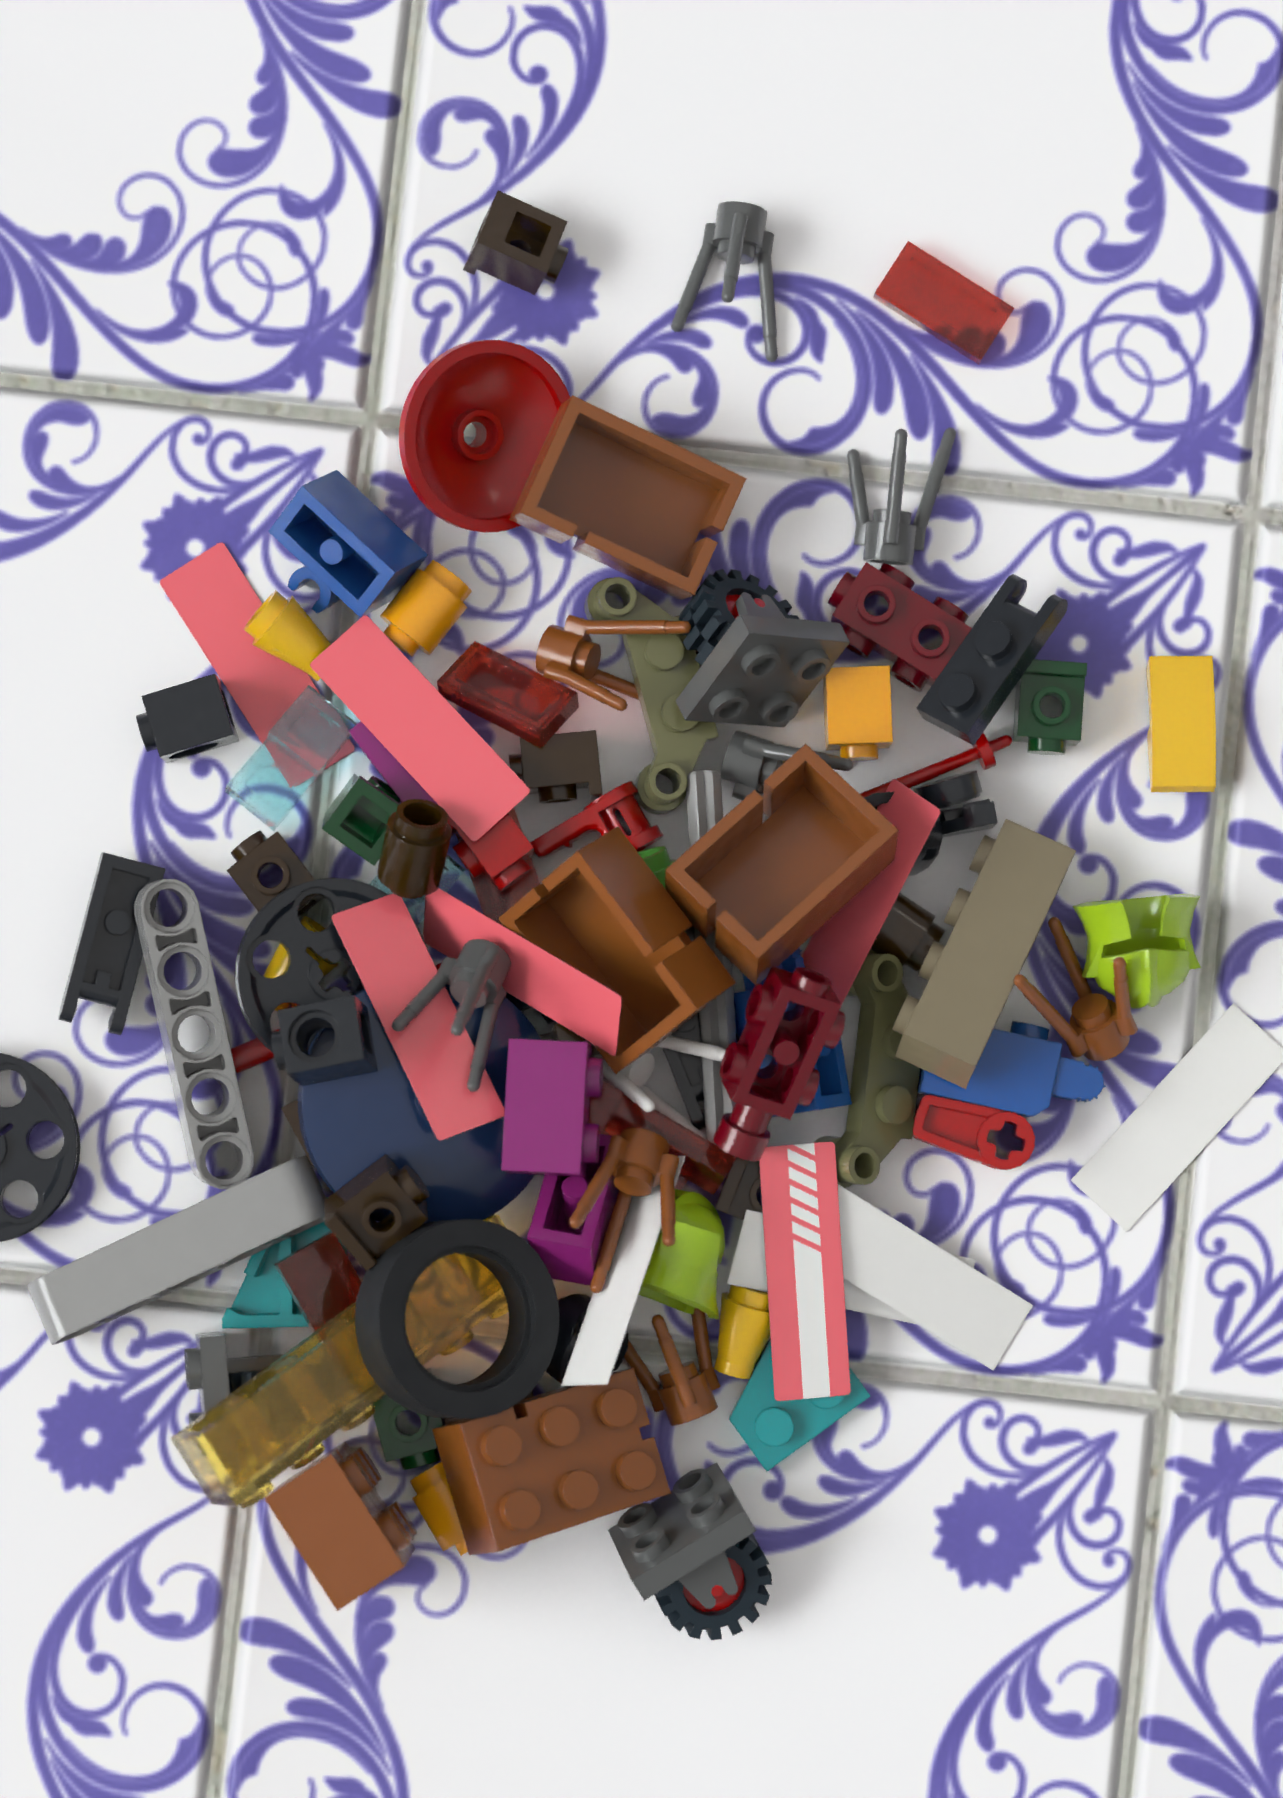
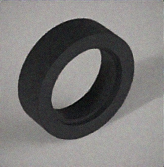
M479 1219L427 1222L387 1249L377 1258V1264L365 1273L360 1285L355 1309L356 1337L363 1362L376 1384L385 1394L404 1408L418 1414L437 1418L475 1419L488 1417L505 1411L520 1402L535 1388L545 1374L553 1357L559 1332V1305L556 1289L551 1275L540 1256L531 1245L513 1231L499 1224ZM455 1253L471 1257L491 1271L502 1287L509 1313L506 1340L497 1359L484 1373L475 1379L461 1384L445 1382L424 1368L410 1346L405 1323L408 1298L416 1280L432 1263Z

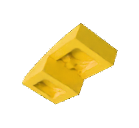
M1149 656L1146 674L1150 720L1147 734L1150 791L1214 792L1216 787V718L1213 657Z

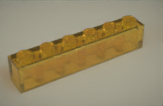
M498 1214L484 1219V1221L493 1222L505 1227ZM456 1253L447 1255L427 1267L416 1280L410 1292L405 1316L408 1340L419 1362L425 1365L439 1353L441 1356H446L458 1351L474 1338V1333L471 1330L488 1316L490 1319H496L508 1313L507 1301L502 1287L489 1269L477 1260ZM357 1301L170 1438L211 1504L239 1506L241 1509L256 1504L274 1489V1485L271 1482L272 1479L288 1467L295 1470L309 1464L324 1452L325 1447L322 1442L340 1428L342 1431H348L359 1426L375 1413L376 1409L372 1404L384 1396L385 1393L368 1372L358 1347L355 1329Z

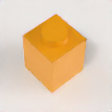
M890 665L832 667L829 673L823 677L825 751L840 750V757L850 759L851 761L878 759V749L889 748L893 743Z

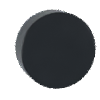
M977 770L942 778L915 788L918 795L939 809L981 796L980 793L983 792Z

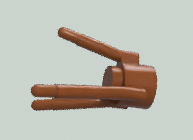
M568 615L564 627L552 624L543 633L536 654V669L539 673L544 674L545 678L565 683L603 704H607L618 711H624L628 705L627 701L606 688L639 700L635 683L598 669L601 647L599 644L592 642L589 634H686L691 630V625L687 621L587 620Z
M1051 917L1048 921V926L1079 997V1000L1072 1007L1070 1024L1024 975H1016L1013 982L1023 993L1024 997L1065 1040L1073 1057L1076 1058L1084 1055L1087 1059L1093 1061H1105L1114 1058L1128 1046L1130 1035L1138 1031L1131 1013L1126 961L1122 957H1117L1113 961L1116 1003L1107 999L1102 994L1092 993L1087 979L1082 977L1083 970L1060 919Z
M630 1128L621 1132L620 1136H611L606 1156L570 1218V1226L572 1228H579L592 1210L611 1175L615 1177L614 1185L619 1192L590 1284V1290L593 1293H600L603 1289L632 1196H647L651 1193L653 1187L660 1184L662 1241L666 1246H672L675 1243V1175L679 1158L668 1154L670 1148L668 1141L653 1131L642 1128Z
M697 1308L694 1309L691 1318L699 1365L698 1371L694 1361L681 1362L663 1316L659 1314L653 1316L652 1325L668 1366L667 1370L658 1374L661 1385L653 1377L629 1340L628 1349L624 1357L629 1367L634 1368L636 1377L648 1394L654 1412L665 1410L671 1426L695 1420L718 1408L712 1391L721 1387L712 1363L706 1315Z

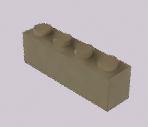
M1005 819L996 839L984 835L969 867V870L979 874L971 892L959 887L944 919V923L954 927L946 945L936 941L932 943L918 974L919 977L928 980L920 1000L910 995L907 996L892 1028L893 1031L903 1035L895 1057L966 1089L1015 985L1013 979L1022 970L1076 850L1008 819Z

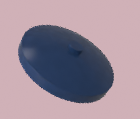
M446 984L445 987L453 1001L456 1010H458L460 1003L456 1001L451 995V985ZM365 988L354 994L368 1008L378 1071L305 1086L299 1085L298 1117L301 1134L309 1157L321 1178L335 1193L384 1154H387L399 1169L405 1165L411 1167L427 1187L430 1197L426 1199L428 1220L424 1223L459 1219L484 1220L503 1209L527 1187L535 1174L507 1173L501 1170L504 1117L450 1138L438 1140ZM504 998L498 1011L485 1066L504 1108L509 1038L541 1040L527 1017L507 998ZM484 1006L474 1009L465 1027L474 1047ZM323 1028L318 1031L308 1050L309 1056H322L332 1048L335 1041L333 1028ZM381 1207L373 1210L370 1215L376 1222H379L392 1211Z

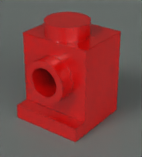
M508 813L477 841H472L448 816L452 835L456 833L461 840L452 849L474 879L485 872L491 882L502 892L531 870L526 860L535 854L534 847Z

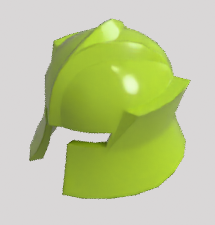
M1174 894L1134 899L1093 901L1072 906L1082 922L1088 942L1082 977L1094 978L1100 988L1115 997L1113 961L1117 957H1122L1126 961L1131 1008L1138 1009L1147 1005L1149 1007L1157 1006L1164 995L1171 993L1185 981L1190 969L1201 968L1190 936L1193 913L1200 896Z
M675 1189V1243L672 1246L663 1244L661 1227L638 1295L688 1314H693L694 1309L697 1308L706 1313L708 1318L719 1320L716 1301L717 1268L721 1264L725 1250L722 1221L712 1203L703 1195Z

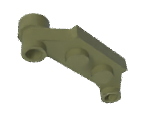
M621 577L606 578L597 582L588 593L584 603V610L588 620L681 621L678 619L679 616H671L638 592L630 581ZM605 594H618L623 600L624 607L621 609L611 607L606 601ZM621 634L654 752L652 763L646 766L635 780L634 785L638 790L635 798L644 810L652 814H666L673 811L684 801L686 797L687 775L693 771L705 742L713 741L719 735L715 722L685 720L676 703L679 695L700 668L699 663L695 660L697 656L696 651L687 650L683 644L687 636L682 634ZM657 775H664L672 781L673 792L671 794L663 793L657 788Z
M871 949L846 996L858 997L861 1003L850 1090L852 1105L848 1107L846 1131L841 1137L823 1136L813 1142L831 1141L835 1144L837 1184L844 1188L852 1184L868 1185L872 1183L879 1174L880 1163L901 1139L912 1140L920 1068L895 1057L903 1035L893 1031L892 1028L909 995L902 982V964L892 954H879Z

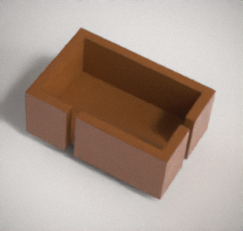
M571 396L561 404L509 520L560 544L575 536L577 540L573 550L676 599L683 600L695 595L718 542L708 537L724 530L747 478L576 396ZM699 533L707 536L695 542Z
M805 744L764 781L763 797L756 790L752 791L665 870V889L692 925L705 938L716 930L715 947L757 986L767 977L771 966L778 967L894 861L898 829ZM764 813L768 819L762 823Z
M618 826L577 850L542 880L541 884L533 888L498 918L504 927L621 996L622 1004L616 1055L612 1056L594 1045L615 1074L660 1044L736 983L702 936L691 941L685 931L692 926V923Z
M634 1368L612 1372L608 1385L564 1386L521 1400L509 1409L495 1415L475 1419H462L432 1429L469 1555L500 1552L671 1493L655 1438L642 1439L639 1430L640 1427L650 1425V1421Z
M346 1441L282 1482L264 1498L337 1611L404 1568L415 1550L411 1541L414 1539L413 1536L417 1534L412 1521L397 1501L387 1506L377 1493L375 1486L382 1480V1477L366 1451L360 1447L352 1452Z

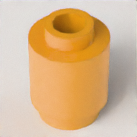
M432 560L424 571L419 568L416 569L382 612L380 617L388 624L383 633L396 647L410 657H413L418 649L431 655L467 609L463 602L472 590L451 571L435 560Z
M441 1461L409 1481L417 1494L412 1500L442 1551L455 1545L460 1556L468 1552Z

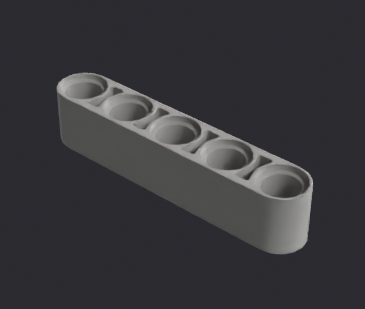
M176 879L156 880L146 884L138 892L134 902V915L187 1156L194 1175L200 1181L220 1190L229 1189L246 1181L250 1176L254 1166V1154L199 903L194 891L186 883ZM163 889L174 892L182 903L180 918L175 924L168 927L159 925L150 913L152 897ZM182 952L193 960L196 966V975L188 987L178 990L172 988L167 983L164 977V966L171 955ZM192 1015L200 1016L207 1022L210 1034L207 1044L196 1052L186 1051L178 1040L180 1024ZM206 1078H213L221 1085L223 1101L216 1111L210 1114H200L192 1104L193 1089L200 1081ZM220 1141H228L235 1148L237 1162L229 1174L214 1177L208 1172L206 1167V1154L214 1144Z
M307 1155L301 1156L271 1168L33 1280L26 1286L51 1345L59 1344L324 1222V1200H326V1196Z

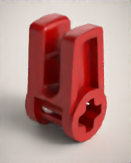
M629 781L597 798L584 807L583 811L530 843L534 847V853L538 858H547L565 847L572 848L573 842L591 832L598 831L602 836L617 826L637 852L651 846L663 838L664 835L658 825L651 827L634 798L638 790L633 781ZM616 810L620 811L631 830L630 836L627 835L617 818Z
M925 1095L920 1100L915 1112L913 1138L993 1169L1009 1170L1021 1166L1030 1158L1035 1147V1135L1032 1126L1024 1117L1014 1112L933 1095ZM1004 1123H1008L1014 1126L1012 1136L1022 1140L1021 1148L1019 1151H1008L1005 1158L1000 1159L995 1156L997 1151L996 1145L987 1142L989 1131H1001Z

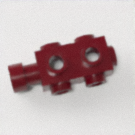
M866 562L857 577L847 571L827 603L836 609L832 615L831 622L840 623L850 641L846 648L863 658H868L872 650L894 663L890 669V674L913 690L921 692L926 683L932 686L972 629L965 624L969 616L959 607L941 597H936L934 602L931 603L911 590L915 584L914 581L900 570L886 563H883L878 570ZM872 595L882 596L888 603V610L880 616L871 615L864 607L865 600ZM925 629H934L942 636V644L934 650L925 649L919 643L918 635Z
M771 966L764 984H758L751 992L745 1011L747 1023L738 1043L732 1042L726 1049L720 1066L721 1082L731 1101L736 1102L731 1113L723 1114L713 1137L714 1143L725 1152L747 1161H759L771 1137L767 1127L772 1116L776 1115L791 1120L797 1104L808 1106L812 1102L818 1089L820 1077L818 1069H815L814 1066L823 1047L833 1049L838 1044L845 1026V1014L843 1011H839L842 1004L831 987V981L822 974L804 967H796L792 973ZM789 1001L797 1003L792 1010L785 1012ZM765 1055L773 1056L768 1066L759 1069Z

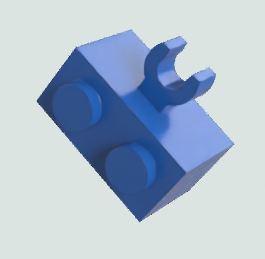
M334 470L302 485L268 531L304 565L291 575L288 587L295 591L305 586L310 579L318 584L320 597L311 608L316 614L333 606L339 599L360 618L391 602L428 556L420 546L338 470Z

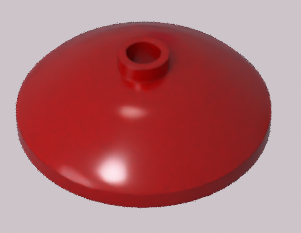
M476 340L457 345L439 355L421 372L410 389L403 406L399 426V449L407 480L427 509L443 521L470 531L501 532L521 526L509 519L561 404L570 398L569 392L558 373L548 362L532 350L501 340ZM472 423L476 430V436L473 442L468 445L464 439V430L468 424Z

